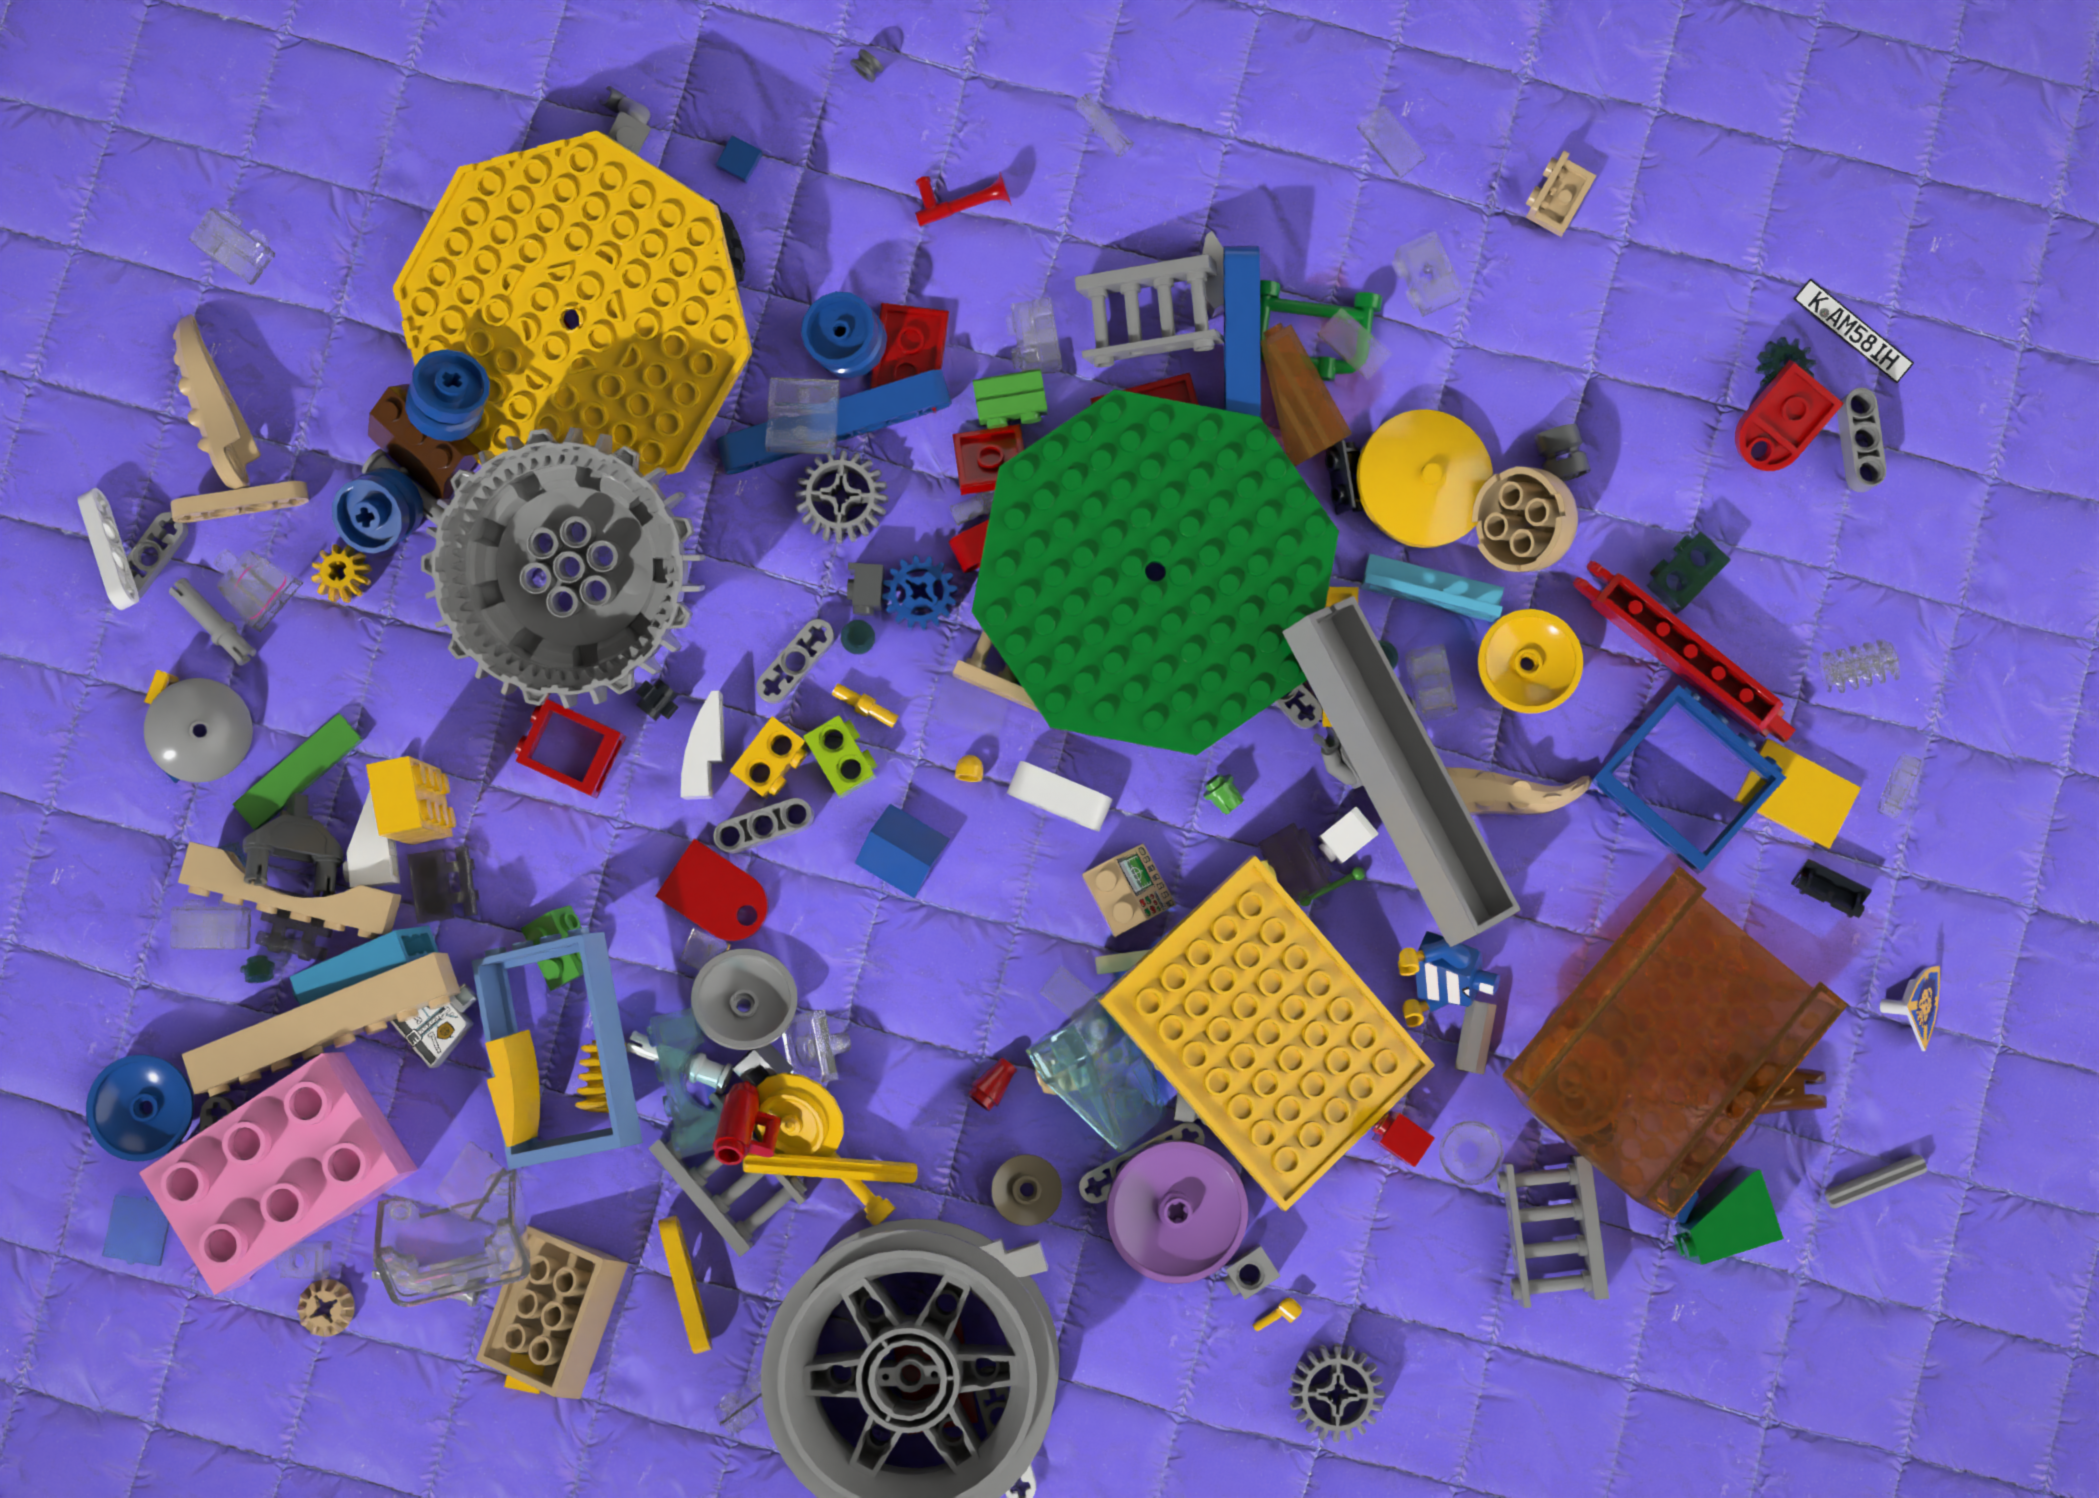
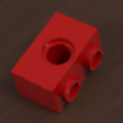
M1391 1111L1387 1115L1385 1114L1372 1127V1131L1376 1134L1371 1140L1412 1167H1416L1435 1139V1137L1417 1124L1395 1111Z

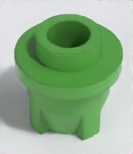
M1219 773L1206 782L1204 786L1207 790L1203 796L1206 800H1211L1222 813L1227 815L1238 805L1242 804L1244 799L1232 783L1234 778L1231 774L1223 777Z

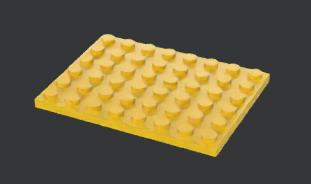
M1250 855L1097 999L1276 1205L1285 1212L1435 1066L1255 855Z

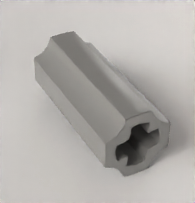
M1474 1000L1471 1006L1466 1007L1454 1069L1484 1075L1497 1005Z

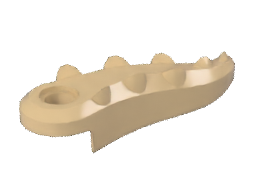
M192 314L187 315L179 320L173 333V339L176 340L177 348L173 358L175 364L180 367L182 375L178 383L179 390L183 395L188 396L192 408L187 416L188 421L193 426L199 428L203 438L199 440L197 446L202 451L209 453L212 464L224 484L234 490L248 488L250 480L246 472V465L258 459L261 453L204 344L195 317Z
M1445 767L1470 815H1537L1548 813L1576 800L1592 784V779L1589 776H1582L1562 786H1548L1489 771Z

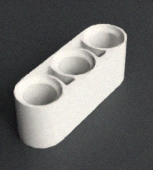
M1019 761L1006 792L1017 799L1100 832L1113 801L1112 798L1024 761Z

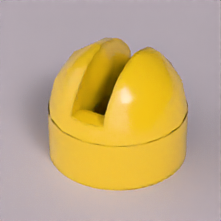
M974 755L963 756L956 765L955 778L966 782L982 781L984 769L981 760Z

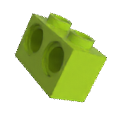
M840 715L803 736L840 799L877 778L872 770L878 766L869 750L866 749L861 752L855 740L860 738V735L850 719L843 722ZM831 732L843 734V743L837 749H829L825 745L826 736ZM850 761H856L861 765V773L855 779H846L842 773L844 765Z

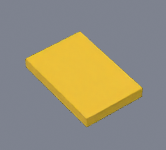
M1768 738L1765 739L1758 753L1763 758L1770 756L1776 760V764L1783 769L1781 773L1787 778L1756 813L1826 850L1830 849L1861 787ZM1749 769L1734 801L1745 806L1766 782Z

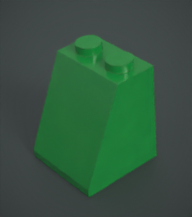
M1747 1166L1736 1168L1691 1210L1686 1223L1677 1222L1675 1224L1677 1234L1673 1235L1679 1255H1685L1687 1260L1700 1265L1784 1239L1761 1169Z

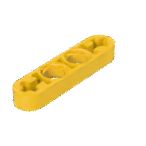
M677 1215L660 1219L658 1221L660 1236L691 1349L694 1354L712 1350V1338L680 1221Z

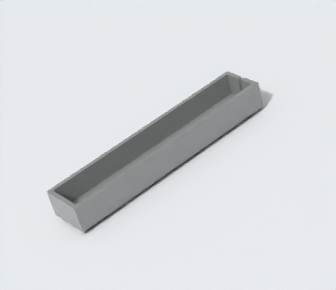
M1350 597L1330 607L1307 615L1282 632L1449 946L1452 947L1474 937L1519 912L1521 909L1355 597Z

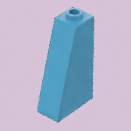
M429 925L394 930L290 976L294 998L302 1006L433 952L439 953Z

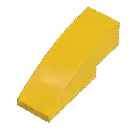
M528 1029L485 1043L495 1077L486 1079L506 1147L517 1145L538 1136L540 1120L539 1073L530 1030Z

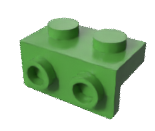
M569 905L549 911L522 927L521 930L526 941L533 940V944L538 945L540 944V937L561 934V939L568 937L567 931L582 927L579 918ZM580 952L537 962L550 991L558 989L584 974Z

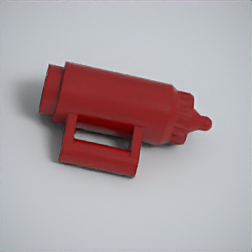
M749 1081L734 1084L725 1096L713 1142V1150L716 1159L726 1165L741 1163L748 1153L766 1158L774 1155L781 1119L759 1111V1092ZM755 1124L765 1127L762 1142L751 1140Z

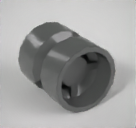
M1578 424L1555 427L1535 435L1534 440L1538 454L1546 459L1542 464L1543 470L1556 475L1563 482L1578 478L1591 471L1586 452L1579 450L1583 441ZM1570 453V458L1556 460V456Z

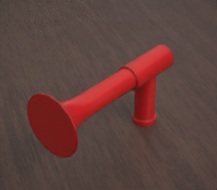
M1000 171L997 180L989 187L937 204L929 176L918 178L915 181L925 209L915 212L920 227L993 200H1003L1012 206Z

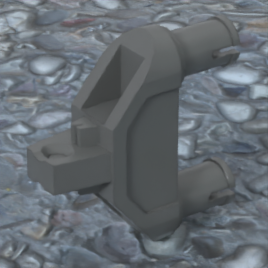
M294 793L287 800L286 811L282 810L278 818L265 824L243 839L242 848L247 854L244 882L250 885L252 879H254L255 886L267 884L269 856L312 863L315 866L313 895L319 897L321 891H323L322 897L336 894L337 868L343 863V850L332 834L318 820H314L313 816L308 815V796Z

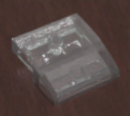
M770 377L767 401L766 451L836 455L840 396L839 380Z

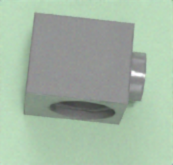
M1258 1243L1224 1266L1228 1275L1223 1280L1234 1296L1241 1293L1246 1300L1281 1276ZM1253 1264L1257 1266L1259 1274L1254 1282L1245 1283L1240 1280L1239 1272L1244 1265Z

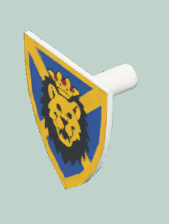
M1929 966L1921 971L1916 979L1909 980L1902 1000L1882 999L1880 1002L1881 1013L1908 1016L1922 1051H1926L1936 1020L1940 991V966Z

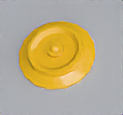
M784 1072L767 1077L756 1087L759 1092V1111L781 1119L774 1153L829 1157L838 1149L844 1135L843 1114L835 1098L820 1083L801 1074ZM755 1124L754 1132L758 1140L762 1142L765 1127Z

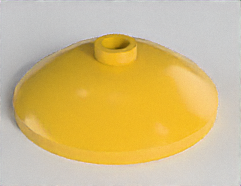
M1537 609L1518 610L1497 620L1484 635L1478 651V671L1487 692L1502 706L1519 713H1542L1559 706L1575 691L1583 671V653L1576 634L1559 617ZM1522 659H1529L1531 661V670L1527 671L1521 667Z

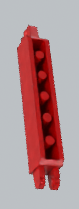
M1590 561L1587 564V570L1605 584L1604 588L1599 591L1585 579L1577 577L1574 580V587L1592 601L1590 606L1751 734L1759 733L1765 738L1770 733L1782 743L1788 741L1796 729L1782 718L1785 712L1781 707L1784 704L1778 697L1628 578L1619 573L1613 575L1595 561Z

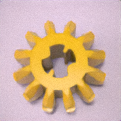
M332 545V555L324 550L320 551L319 554L324 559L323 562L312 563V567L320 572L311 576V580L314 583H320L317 592L321 595L328 594V599L332 602L339 600L340 596L344 602H351V592L359 597L363 596L364 593L359 586L361 584H371V580L363 575L372 571L369 564H363L366 555L362 552L355 553V548L349 545L343 551L339 545ZM341 567L346 575L342 580L339 579L340 575L337 572Z

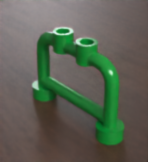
M1260 280V359L1264 363L1281 367L1280 374L1287 377H1300L1301 370L1315 371L1314 379L1321 381H1334L1335 374H1352L1363 367L1369 355L1374 312L1381 311L1383 298L1381 295L1369 292L1356 293L1354 307L1279 298L1280 283ZM1270 311L1359 322L1356 350L1353 358L1348 361H1342L1332 357H1309L1291 352H1272L1267 346Z

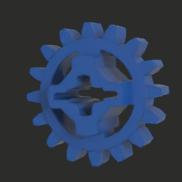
M914 555L913 564L910 565L904 559L900 560L902 567L900 571L894 568L889 570L894 578L893 581L884 580L883 585L890 589V592L883 594L882 598L884 601H892V604L886 608L888 614L897 612L895 622L899 625L904 620H907L908 630H913L915 624L918 623L923 631H927V623L931 621L936 627H939L938 617L942 615L949 619L951 615L946 609L947 606H956L957 601L950 597V594L958 592L957 586L948 585L954 578L952 572L943 575L942 572L944 571L945 564L940 562L936 567L932 566L931 556L926 558L925 563H920L918 556ZM917 571L926 572L924 576L912 578L909 575ZM939 581L943 586L942 601L934 593V589ZM899 586L902 587L906 594V598L901 606L897 599ZM910 586L916 587L919 590L925 586L929 600L922 597L914 600L915 595ZM929 609L931 613L926 615H914L917 610Z

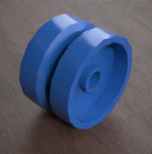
M835 291L821 296L810 305L803 318L801 335L805 348L828 372L838 377L855 378L867 374L879 364L885 353L887 334L884 323L862 298L850 292Z
M448 349L432 351L420 358L413 369L410 386L406 395L405 410L410 422L421 433L437 440L454 441L464 439L472 434L481 422L484 407L489 396L490 381L487 373L476 359L459 351Z
M380 467L345 483L336 492L332 503V520L338 534L349 546L366 553H379L405 540L419 528L423 518V500L418 488L408 476L391 468Z

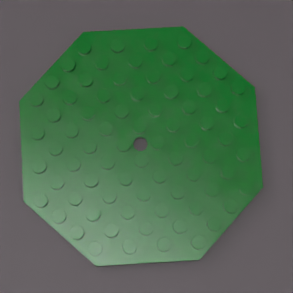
M1114 389L999 466L971 613L1050 728L1197 756L1307 681L1282 632L1307 615L1325 608L1339 530L1259 416ZM1150 563H1159L1164 566L1165 577L1162 580L1151 581L1147 578L1145 569Z

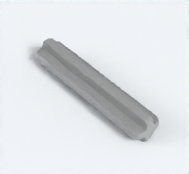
M1913 1155L1830 1188L1824 1192L1825 1198L1831 1208H1838L1927 1172V1166L1921 1155Z

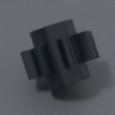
M659 678L653 685L645 680L635 692L641 697L636 705L655 721L661 715L669 719L679 708L673 703L678 694Z

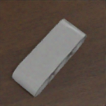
M1857 388L1840 400L1844 404L1837 411L1847 484L1852 490L1863 493L1871 490L1884 480L1886 476V462L1876 396L1867 388ZM1851 400H1857L1862 404V414L1854 412L1850 405ZM1856 433H1860L1867 438V448L1861 447L1856 443ZM1860 467H1866L1871 471V482L1861 477Z
M789 799L721 822L714 830V842L717 847L727 853H739L807 830L813 824L815 818L814 811L803 799ZM795 806H803L806 810V818L800 824H792L789 821V811ZM762 817H770L773 821V828L767 835H759L756 832V822ZM729 828H737L740 834L739 841L734 846H726L722 839L723 833Z

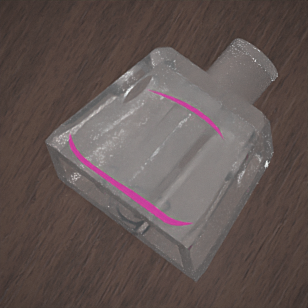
M224 549L213 562L225 574L217 583V589L246 624L259 632H262L304 583L249 549L240 558L228 549Z

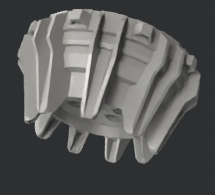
M573 427L569 428L563 444L555 440L549 429L530 431L526 445L522 443L518 436H508L505 438L508 451L495 456L492 451L483 450L478 453L482 467L480 470L474 473L459 469L450 481L455 491V496L453 500L438 499L437 505L445 510L438 527H428L426 530L427 534L436 539L434 550L421 556V571L434 578L436 589L426 593L425 596L426 599L436 598L438 609L443 620L435 623L436 628L449 626L453 634L448 649L456 659L472 657L479 663L475 677L482 679L490 674L504 682L501 693L504 695L513 693L519 686L523 692L525 703L538 706L543 705L551 693H558L564 708L576 706L578 694L590 692L594 704L607 701V686L619 695L635 687L634 670L640 666L652 675L660 673L663 668L656 661L655 654L662 645L672 652L679 651L683 647L673 635L671 629L688 627L693 613L682 602L684 592L705 590V585L693 584L688 580V561L705 560V554L685 553L684 543L695 533L691 518L674 516L671 511L686 495L683 492H676L669 498H666L659 489V480L667 471L664 468H656L644 476L639 471L640 454L628 446H623L614 453L612 452V435L600 434L595 446L583 444V429ZM577 522L582 523L587 530V535L581 542L577 541L572 535V528ZM544 533L549 534L553 539V547L548 553L542 551L539 546V539ZM603 546L609 547L613 552V560L608 566L602 564L598 558L599 550ZM570 557L577 559L580 565V570L576 576L569 575L565 568V563ZM536 568H541L546 574V583L542 587L535 585L532 580V575ZM596 581L602 582L607 590L602 600H598L592 595V585ZM564 591L569 593L573 599V605L569 611L563 610L559 605V596Z

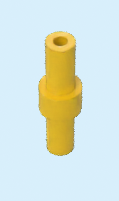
M837 683L832 692L834 697L855 707L854 711L866 718L871 716L891 728L894 727L898 720V715L876 704V699L865 693L861 696Z

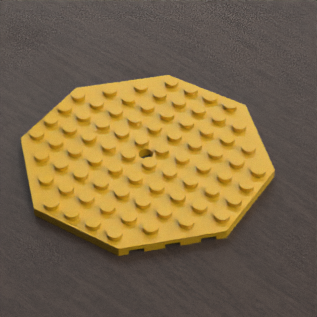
M597 130L567 140L562 139L539 145L529 150L517 151L491 158V160L458 167L392 287L395 300L399 301L403 317L401 323L407 347L411 349L415 366L420 358L430 352L448 349L465 353L476 359L485 369L490 381L488 400L484 407L481 422L476 430L468 435L467 438L481 451H492L495 456L508 451L505 438L508 436H518L522 443L526 445L530 431L549 429L555 440L563 444L569 428L573 427L583 429V444L595 446L600 434L612 435L613 453L623 446H628L640 454L639 471L644 476L656 468H664L667 471L664 476L683 472L753 353L718 206ZM571 309L576 310L580 324L573 330L568 329L564 323V316Z

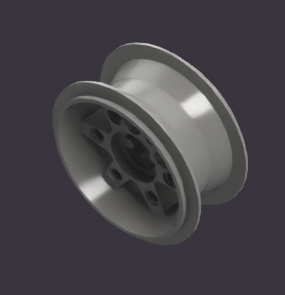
M909 1218L887 1221L862 1229L837 1243L823 1254L790 1289L778 1308L767 1334L761 1365L762 1401L772 1439L783 1460L797 1479L817 1498H999L1028 1469L1042 1445L1051 1421L1059 1377L1057 1335L1049 1307L1030 1275L1016 1277L998 1259L979 1248L992 1244L994 1241L979 1232L959 1224L936 1219ZM901 1272H924L943 1277L921 1314L911 1315L904 1313L878 1278ZM970 1291L994 1315L1004 1333L1007 1345L960 1343L954 1333V1329ZM942 1294L952 1295L957 1302V1307L949 1312L943 1311L938 1306V1297ZM873 1298L883 1305L884 1312L880 1315L871 1314L866 1308L867 1299ZM844 1299L868 1347L866 1349L816 1355L819 1339L826 1321L835 1307ZM911 1345L921 1347L925 1353L932 1357V1360H925L917 1354L906 1355L899 1362L883 1360V1358L890 1353L892 1348ZM982 1357L989 1358L995 1361L996 1368L992 1372H982L977 1367L976 1360ZM908 1364L917 1366L921 1372V1378L915 1382L906 1380L902 1375V1367ZM834 1365L850 1367L851 1377L846 1380L837 1378L833 1371ZM924 1384H940L938 1391L930 1397L917 1401L902 1399L892 1393L889 1386H897L904 1392L911 1393L918 1391ZM1011 1386L1003 1414L991 1432L981 1441L957 1396L958 1393ZM820 1396L859 1398L869 1416L856 1448L843 1438L831 1423L822 1405ZM948 1421H953L963 1433L958 1437H950L944 1431V1424ZM879 1424L889 1429L891 1437L886 1441L877 1440L872 1434V1427ZM920 1431L924 1432L946 1461V1463L923 1468H905L884 1463L902 1433Z

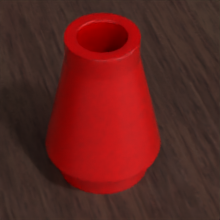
M1001 1057L995 1065L970 1084L972 1089L968 1093L969 1097L987 1111H990L993 1106L998 1107L1017 1069Z

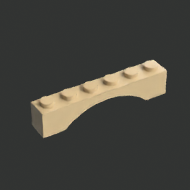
M189 841L178 883L189 885V893L209 897L210 891L223 894L221 901L241 906H243L244 900L256 902V910L271 914H277L278 908L291 911L289 917L291 919L307 923L311 922L312 917L325 920L323 927L342 932L345 931L346 926L359 929L358 936L373 940L378 938L380 934L385 935L392 932L402 895L358 885L345 892L326 897H294L274 890L266 884L255 886L254 879H252L250 885L244 882L246 868L234 852Z

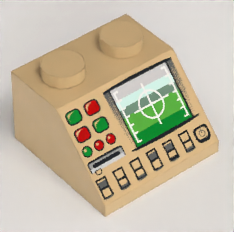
M1144 844L1117 855L1082 874V878L1114 938L1176 905Z

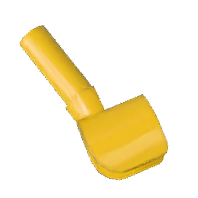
M1285 1298L1272 1313L1252 1325L1257 1332L1277 1321L1281 1316L1289 1323H1292L1301 1314L1302 1307L1294 1299Z

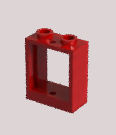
M547 699L543 705H537L531 715L530 722L533 725L528 736L523 735L516 746L515 754L518 755L516 762L597 799L626 736ZM553 712L604 735L583 782L531 759Z

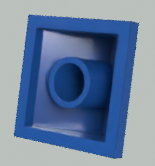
M889 804L870 830L855 864L915 899L950 838L894 805Z

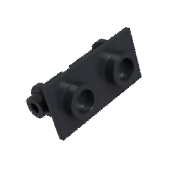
M1341 440L1325 448V465L1329 471L1332 487L1330 496L1335 506L1336 515H1341L1351 509L1352 512L1364 511L1358 495L1356 479L1353 480L1352 474L1357 472L1360 448L1356 447L1355 442L1345 443V440Z
M1810 859L1806 860L1791 882L1794 887L1799 889L1800 894L1803 895L1805 893L1823 903L1826 901L1830 903L1831 907L1846 913L1849 918L1853 916L1859 918L1865 909L1863 902L1872 892V889Z

